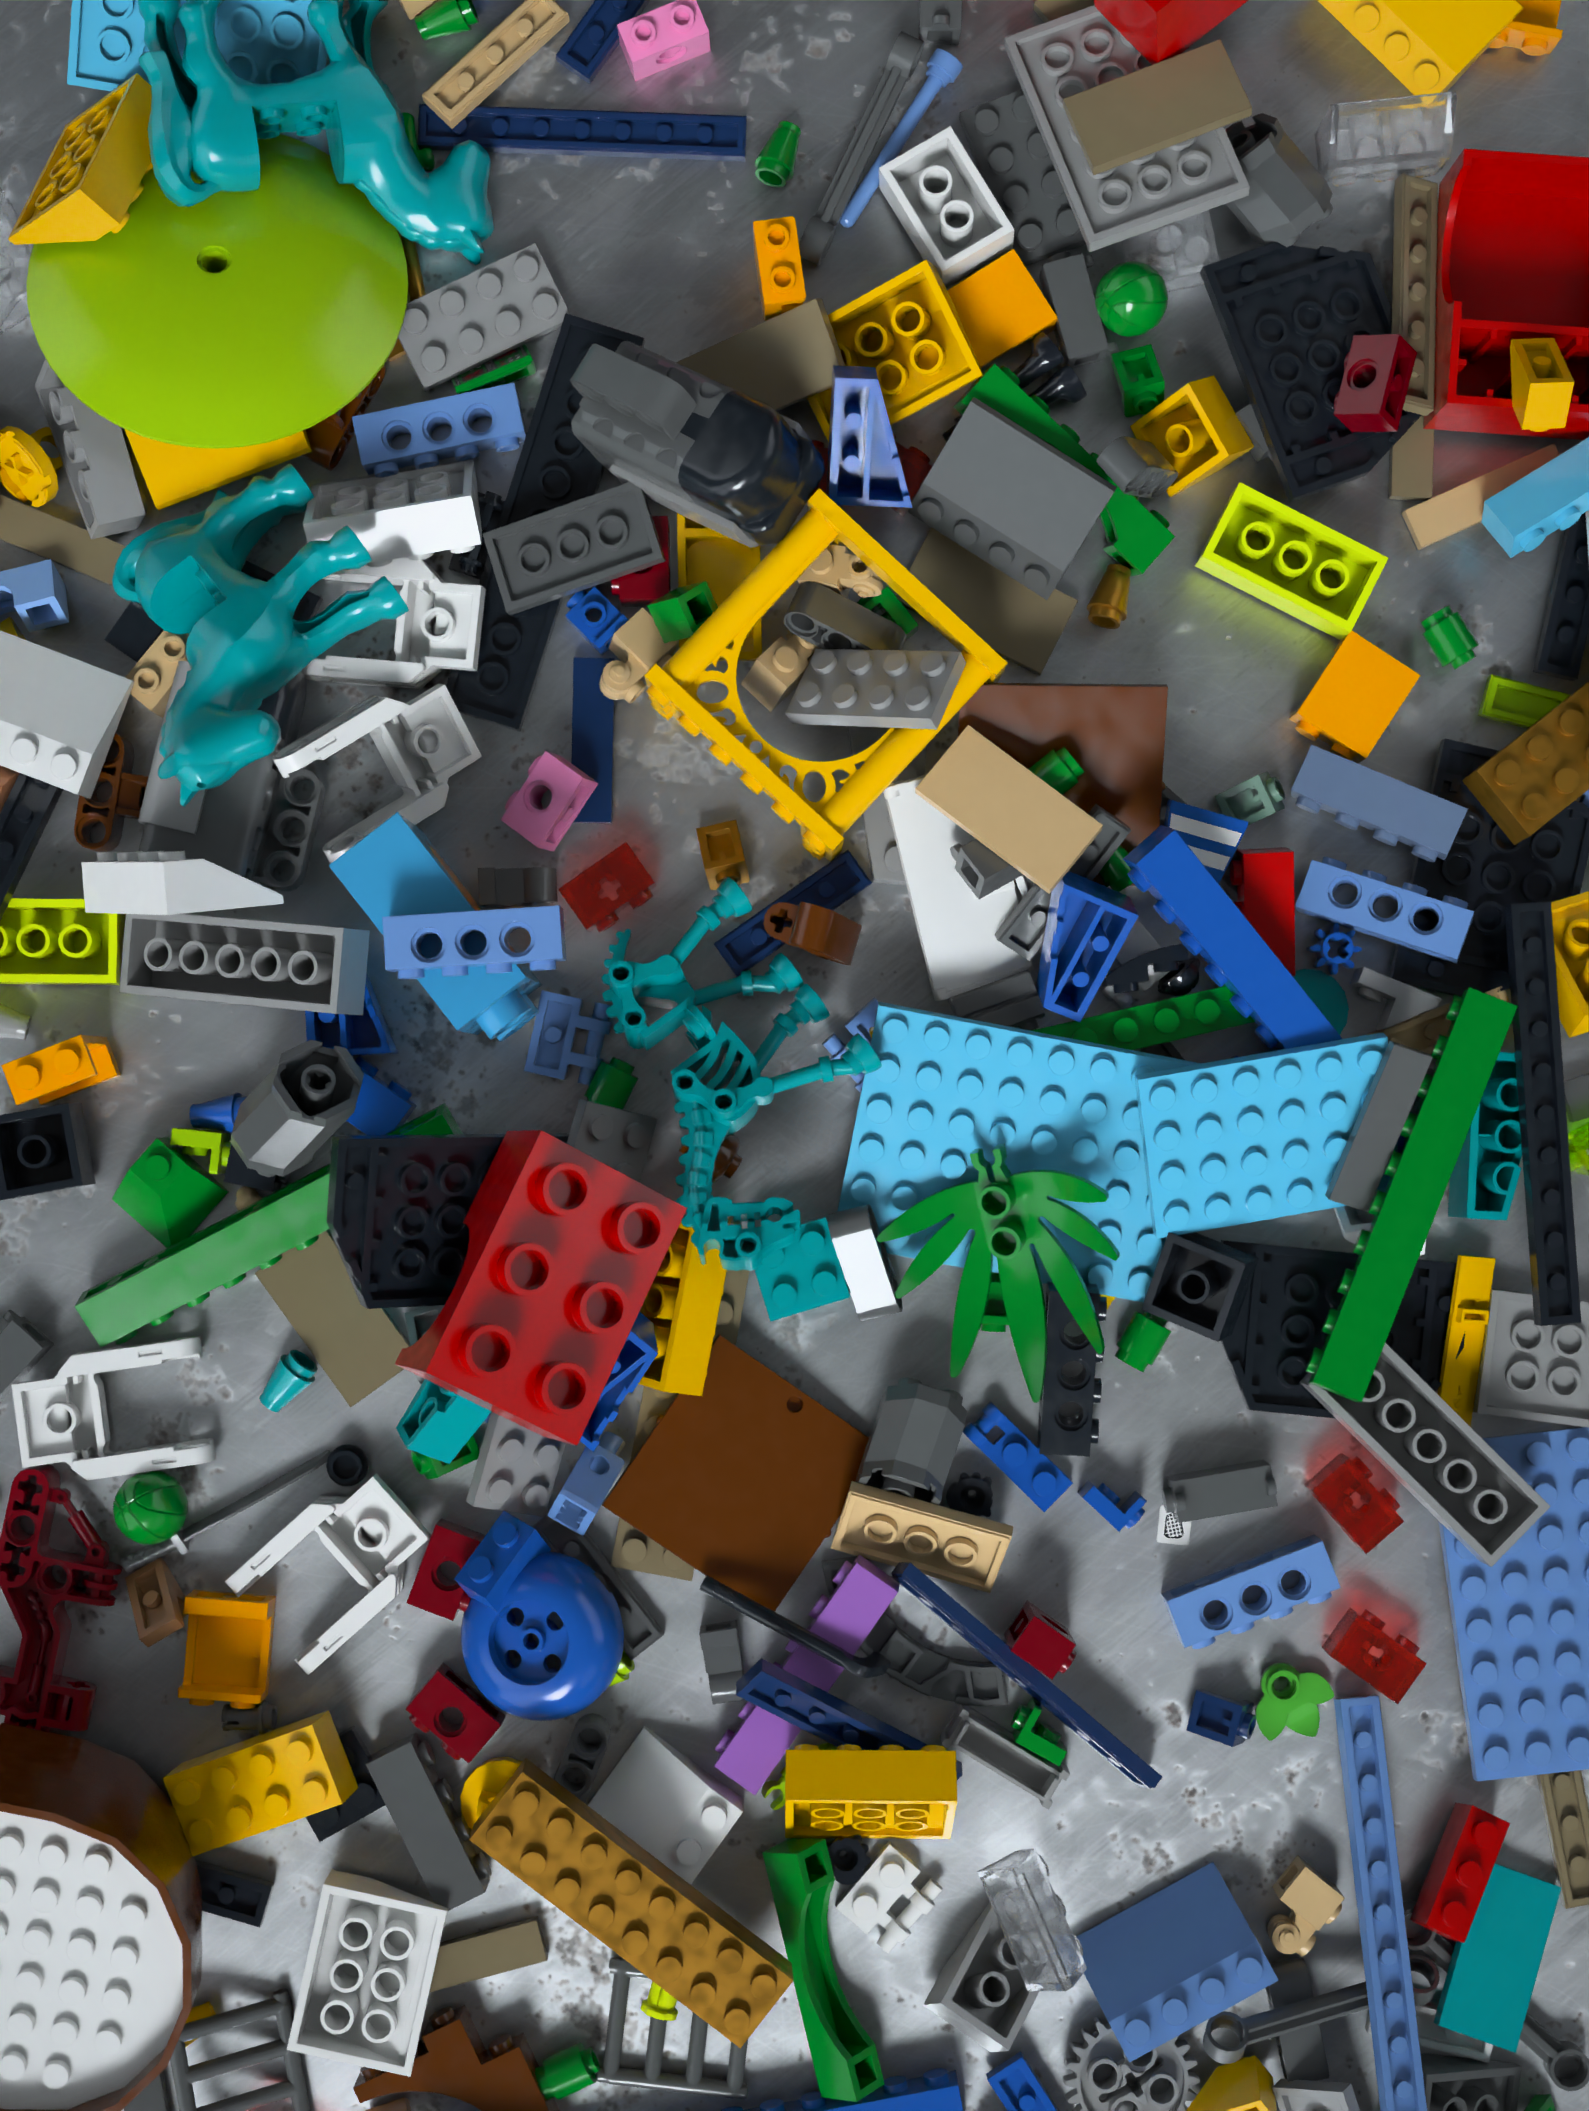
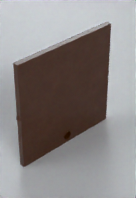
M984 683L958 711V736L969 725L1027 769L1052 749L1057 752L1064 746L1084 770V773L1077 778L1079 783L1063 796L1087 814L1097 804L1127 824L1131 832L1120 845L1129 853L1160 826L1161 795L1166 787L1162 779L1168 696L1167 684ZM1098 873L1093 881L1104 885Z
M718 1334L712 1343L702 1396L676 1395L665 1413L657 1417L656 1426L604 1499L602 1506L705 1576L708 1575L718 1580L722 1584L738 1591V1593L775 1612L823 1540L830 1537L831 1529L841 1515L851 1482L856 1480L869 1437Z

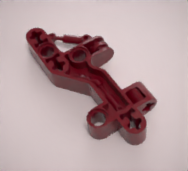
M50 1464L28 1467L15 1476L0 1537V1587L22 1634L16 1667L0 1665V1715H5L4 1723L50 1732V1727L69 1731H85L89 1727L97 1686L91 1682L62 1676L72 1630V1624L65 1609V1600L106 1607L115 1605L116 1598L111 1595V1591L117 1590L118 1581L114 1579V1575L121 1574L123 1567L109 1561V1544L101 1539L83 1510L77 1511L70 1500V1491L66 1488H60L61 1477L59 1472ZM37 1477L36 1483L43 1486V1489L36 1492V1485L30 1483V1479ZM32 1499L31 1503L25 1504L27 1501ZM57 1503L63 1504L71 1517L68 1518V1521L86 1546V1556L56 1550L49 1545V1536ZM22 1515H26L34 1521V1534H28L22 1529L20 1524ZM20 1557L19 1566L25 1568V1571L19 1573V1566L13 1564V1560ZM53 1565H59L66 1571V1583H60L54 1579L52 1574ZM83 1571H88L89 1575L83 1576ZM82 1576H83L82 1584H83L84 1586H86V1588H82V1587H79V1586H78V1584L80 1583V1581H81V1579H82Z

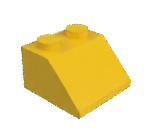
M1214 375L1187 383L1130 426L1136 439L1151 442L1179 473L1174 483L1166 490L1169 497L1177 495L1222 470L1254 448L1253 443L1235 415V411Z

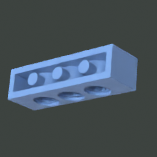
M515 383L352 417L361 464L368 475L374 474L377 478L396 475L399 473V468L415 465L416 469L434 467L439 465V460L455 457L458 461L477 458L480 455V451L494 448L496 452L513 451L520 447V443L525 441L527 435ZM477 418H491L492 425L487 431L478 433L471 429L473 422ZM440 425H447L452 428L450 436L444 441H435L431 438L433 430ZM402 433L411 435V442L406 448L396 450L391 447L395 436Z
M1323 857L1322 862L1311 860L1295 905L1297 912L1327 922L1338 923L1340 926L1457 964L1474 917V911L1467 909L1468 903L1466 901L1444 895L1442 901L1427 897V889L1406 882L1403 883L1402 888L1387 884V877L1374 871L1364 869L1362 875L1346 871L1347 864L1333 858ZM1351 885L1355 887L1358 891L1355 901L1348 905L1337 903L1334 900V892L1339 886ZM1384 897L1392 898L1398 904L1397 912L1389 918L1379 917L1373 910L1375 903ZM1424 910L1434 912L1439 919L1437 926L1430 931L1419 930L1413 922L1419 912Z
M560 905L382 917L385 970L398 972V979L425 978L424 970L442 969L443 977L469 975L468 967L486 966V974L513 972L512 964L530 963V971L555 970L556 961H567L564 913ZM516 929H526L531 936L529 947L520 953L513 952L508 945L510 934ZM480 931L486 937V947L478 955H469L465 950V939L470 933ZM437 934L442 941L441 952L434 958L424 957L421 952L423 939L428 935Z
M1314 1534L1161 1593L1178 1639L1184 1648L1192 1646V1649H1201L1213 1644L1216 1641L1215 1636L1230 1631L1231 1634H1239L1252 1629L1255 1626L1254 1621L1267 1616L1270 1619L1287 1616L1293 1612L1292 1607L1308 1601V1604H1317L1326 1601L1332 1597L1331 1591L1341 1587L1323 1541ZM1290 1570L1299 1571L1300 1579L1298 1584L1291 1589L1282 1588L1281 1579L1283 1575ZM1251 1585L1260 1586L1261 1596L1258 1601L1252 1604L1243 1603L1242 1594L1244 1590ZM1212 1600L1221 1601L1223 1609L1218 1617L1208 1619L1203 1616L1204 1607L1208 1602Z

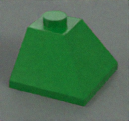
M169 1137L156 1138L129 1168L112 1197L114 1202L166 1248L191 1236L229 1193L222 1184L188 1154H182V1149L178 1145H170L171 1139Z

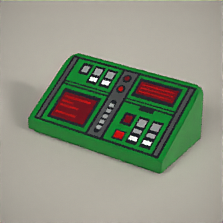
M522 345L451 380L457 394L515 383L535 374L537 370L526 345Z

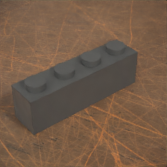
M416 1732L372 1754L366 1766L434 1903L448 1908L449 1911L485 1893L490 1882L489 1876L492 1875L485 1855L482 1852L477 1854L469 1840L472 1830L468 1827L463 1815L458 1817L451 1803L455 1798L450 1784L445 1778H439L433 1766L436 1763V1758L431 1746L426 1740L421 1742Z

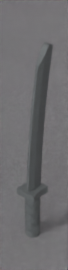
M330 1450L324 1451L285 1475L185 1529L181 1527L177 1534L159 1544H150L146 1548L144 1547L136 1551V1553L122 1558L121 1563L127 1573H131L133 1570H137L145 1564L147 1565L155 1561V1559H159L177 1549L181 1555L189 1552L191 1538L233 1517L316 1470L327 1462L331 1453Z

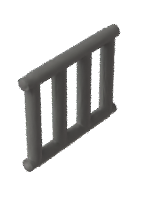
M611 1958L609 1960L610 1974H614L604 2062L603 2066H600V2071L596 2073V2082L731 2099H746L748 2088L747 2083H743L748 2040L741 2049L731 2042L727 2080L702 2077L708 2023L694 2012L692 2015L686 2075L661 2072L667 2020H659L650 2017L644 2070L620 2068L630 1977L649 1978L625 1959Z
M286 1988L273 1992V1998L185 2024L170 2059L179 2111H247L290 2097L293 2111H311L301 2055L299 2052L287 2050L294 2017ZM276 2015L280 2039L195 2065H188L184 2042ZM278 2057H284L288 2080L196 2108L192 2083Z

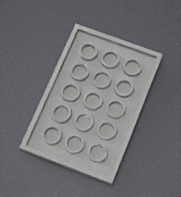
M1095 5L1004 37L1005 49L1089 252L1249 196L1250 186L1224 126L1093 176L1063 108V99L1151 66L1140 52L1099 12Z

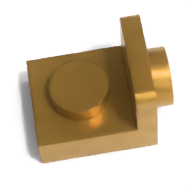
M731 820L696 828L710 889L716 890L727 877L733 879L738 886L749 882L750 878L737 821Z

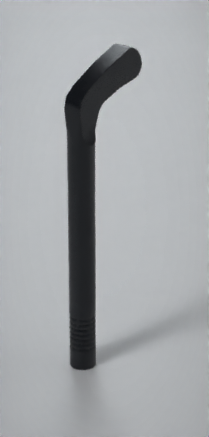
M708 1575L700 1586V1591L717 1600L719 1599L722 1603L861 1678L883 1675L891 1663L878 1652H873L864 1658L852 1655L839 1646L751 1598L738 1593V1591Z

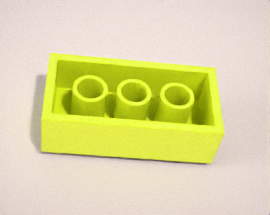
M1239 482L1227 501L1195 567L1341 641L1352 631L1388 557Z
M11 898L0 921V984L120 985L126 914L86 913L84 899Z

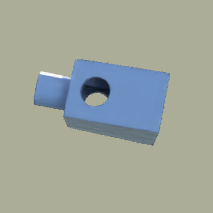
M605 1431L594 1452L587 1446L585 1447L549 1510L548 1517L581 1536L584 1535L625 1463L622 1458L618 1457L625 1446V1442L621 1437L612 1432Z

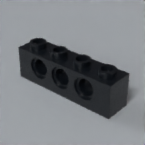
M1047 1282L1045 1302L1047 1359L1043 1392L1039 1402L1038 1449L1040 1454L1090 1457L1091 1443L1097 1444L1099 1438V1419L1092 1418L1093 1403L1101 1402L1102 1391L1101 1378H1095L1096 1363H1103L1104 1351L1102 1354H1098L1084 1333L1075 1337L1064 1333L1065 1326L1075 1319L1053 1282ZM1085 1283L1099 1322H1105L1107 1313L1106 1297H1100L1097 1284ZM1070 1361H1077L1083 1365L1081 1373L1074 1377L1065 1376L1061 1373V1370ZM1067 1402H1075L1081 1406V1409L1075 1416L1065 1417L1059 1413L1060 1407Z

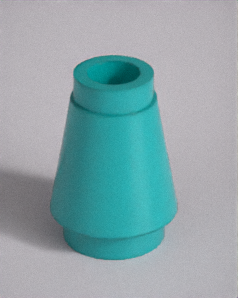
M291 1350L288 1355H282L263 1393L259 1397L261 1403L269 1410L279 1412L315 1381L314 1374L318 1370L316 1364L307 1355L298 1350Z

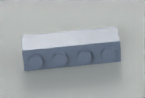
M1312 744L1291 789V797L1297 799L1296 806L1318 814L1320 809L1336 815L1334 818L1336 823L1353 830H1357L1359 825L1373 830L1372 837L1385 844L1396 846L1398 841L1413 847L1411 852L1413 855L1429 862H1435L1437 857L1442 860L1446 859L1468 810L1458 804Z

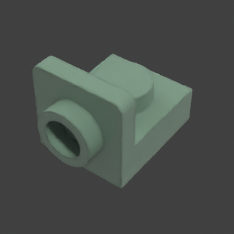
M1268 771L1215 795L1223 815L1249 822L1248 825L1285 808L1282 802L1285 799L1283 787L1276 777L1271 778Z

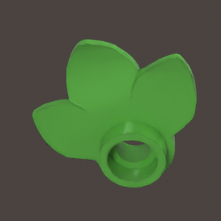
M1287 1663L1270 1665L1265 1669L1260 1680L1263 1696L1255 1708L1258 1727L1269 1741L1275 1739L1285 1726L1299 1734L1315 1737L1318 1733L1320 1721L1317 1704L1327 1702L1335 1696L1331 1686L1325 1678L1315 1672L1299 1673L1292 1665ZM1280 1676L1286 1677L1288 1680L1287 1686L1281 1690L1275 1689L1274 1681Z

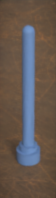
M937 48L927 62L928 70L926 72L928 78L847 204L840 219L843 227L850 228L855 224L878 188L879 167L899 155L940 88H946L948 83H954L960 74L963 65L949 52Z

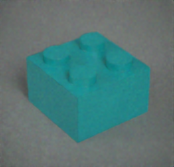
M825 1215L801 1222V1228L795 1231V1242L764 1258L762 1264L755 1269L770 1322L850 1298Z

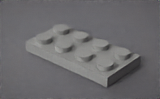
M536 243L407 303L404 322L398 339L426 392L560 328L565 314H570Z
M815 649L785 714L792 724L937 730L964 670L966 661L960 651Z

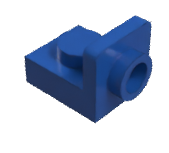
M1088 1480L1077 1492L1119 1532L1124 1526L1128 1529L1133 1527L1145 1513L1142 1507L1147 1500L1137 1491H1134L1119 1508L1116 1505L1121 1499L1103 1482L1096 1488Z

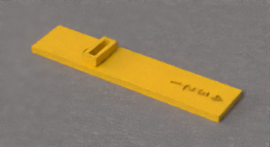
M1458 1255L1439 1380L1441 1385L1438 1388L1437 1394L1471 1427L1485 1327L1488 1325L1490 1311L1488 1307L1496 1258ZM1465 1333L1464 1348L1462 1349L1461 1353L1456 1359L1462 1338Z

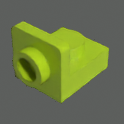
M182 1127L172 1128L170 1145L183 1146L182 1154L207 1156L208 1149H211L209 1174H225L231 1148V1142H229L230 1133Z

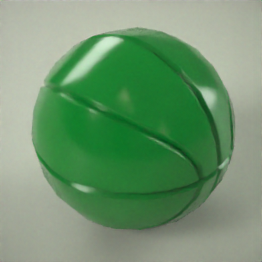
M1138 261L1120 263L1111 268L1103 275L1095 292V306L1102 323L1112 332L1126 337L1143 335L1157 326L1168 305V290L1162 276L1150 265Z
M162 1471L142 1472L128 1478L118 1489L115 1501L113 1502V1513L118 1528L127 1538L139 1544H159L170 1539L184 1525L187 1517L186 1514L188 1513V1500L184 1488L174 1477Z

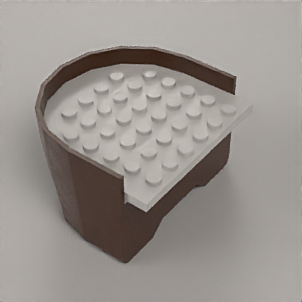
M1 1723L0 2111H122L168 2066L201 1982L202 1888L197 1865L171 1799L136 1761L86 1739Z

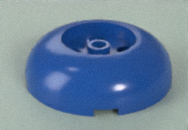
M543 1553L530 1561L518 1574L510 1586L498 1613L485 1604L471 1598L463 1614L461 1625V1648L464 1662L470 1677L479 1691L501 1710L513 1716L532 1721H552L566 1718L591 1705L606 1691L613 1681L623 1654V1621L612 1592L609 1593L602 1582L594 1575L596 1572L589 1566L561 1553ZM510 1606L506 1614L501 1618L499 1613ZM515 1607L522 1610L524 1614V1620L521 1625L515 1624L516 1618L512 1612V1609ZM552 1612H556L564 1624L561 1629L558 1628L554 1621L549 1619ZM533 1633L537 1635L539 1639V1645H537V1641L533 1639ZM510 1650H516L521 1655V1663L518 1667L512 1664L509 1659ZM549 1654H555L560 1658L561 1668L559 1670L555 1667H547L546 1659Z

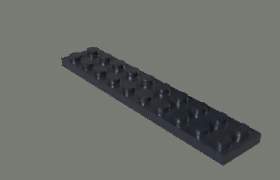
M567 313L565 314L497 528L597 494L605 467L577 439L572 431L571 422L580 408L579 403L583 396L571 384L570 379L592 344L601 345L615 352L623 341H630L644 348L645 340L643 337ZM488 554L478 584L486 589L477 671L451 669L446 688L459 713L520 732L563 597L509 615L506 612Z

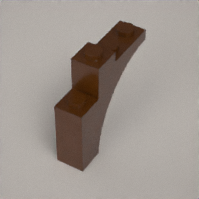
M465 2005L455 2010L451 2006L445 2007L429 2017L430 2022L427 2023L422 2035L424 2043L420 2039L418 2042L411 2077L362 2067L360 2069L361 2073H359L353 2087L360 2103L391 2093L416 2091L438 2093L457 2098L481 2111H560L555 2099L547 2100L540 2090L535 2075V2068L539 2067L524 2032L514 2037H511L510 2034L502 2035L493 2040L486 2050Z

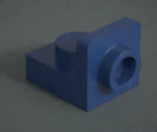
M1198 1689L1195 1693L1186 1731L1231 1747L1242 1744L1245 1739L1251 1738L1256 1725V1715L1252 1714L1254 1703L1248 1700L1238 1702L1204 1689Z

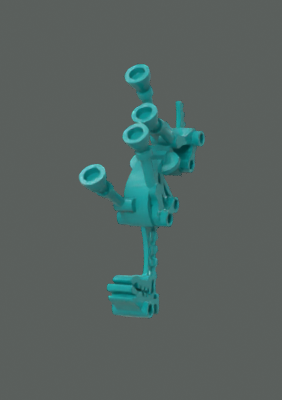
M727 877L717 888V895L712 898L713 904L709 907L703 905L696 912L698 918L669 955H662L656 960L644 964L625 961L627 946L631 938V930L618 931L616 933V937L619 940L618 944H612L608 948L609 952L613 954V958L605 959L604 966L609 971L608 974L602 975V982L609 985L610 989L604 991L602 997L603 1000L613 1004L607 1008V1016L610 1018L617 1017L619 1020L614 1025L615 1033L621 1034L624 1032L627 1044L633 1049L645 1048L648 1051L683 1024L688 1031L685 1032V1035L697 1052L670 1071L676 1102L674 1110L677 1114L685 1113V1116L680 1119L679 1125L683 1129H689V1134L681 1138V1144L689 1147L688 1153L680 1155L678 1159L680 1165L685 1166V1173L675 1178V1183L683 1188V1195L676 1202L687 1208V1215L682 1219L681 1223L684 1227H692L695 1232L691 1236V1242L698 1249L702 1265L706 1264V1253L711 1249H718L723 1269L752 1271L762 1264L764 1258L795 1242V1231L801 1228V1213L798 1209L794 1210L791 1201L779 1197H769L765 1202L732 1203V1200L728 1198L713 1197L712 1178L714 1166L725 1137L734 1135L745 1127L756 1115L760 1105H767L773 1101L775 1093L822 1079L823 1083L834 1081L833 1076L848 1074L857 1076L861 1072L868 1074L881 1068L882 1064L870 1044L857 1033L845 1046L846 1052L840 1056L841 1059L830 1060L829 1056L819 1057V1063L771 1078L761 1076L762 1070L786 1036L791 1038L799 1030L797 1027L799 1023L802 1025L807 1024L809 1021L817 1023L828 1018L830 1014L818 994L808 984H804L797 969L782 953H778L768 965L769 971L764 976L752 975L751 970L741 971V976L696 990L688 983L681 964L708 930L714 931L721 924L719 920L721 917L725 919L732 915L739 917L752 911V905L745 893L733 879ZM799 989L794 995L795 1001L789 1005L790 1011L786 1014L780 1012L773 1019L774 1027L754 1055L723 1021L716 1036L713 1029L711 1011L702 1005L743 992L744 997L753 996V991L776 992L779 995L784 990L789 993ZM702 1005V1012L697 1008V1006ZM649 1006L672 1010L648 1026L647 1017L642 1007ZM725 1053H727L726 1058H725L724 1062H723L722 1065H721L723 1056H724ZM773 1214H778L782 1217L776 1222L768 1220L769 1216ZM761 1219V1226L755 1227V1220ZM747 1221L748 1228L742 1229V1222Z

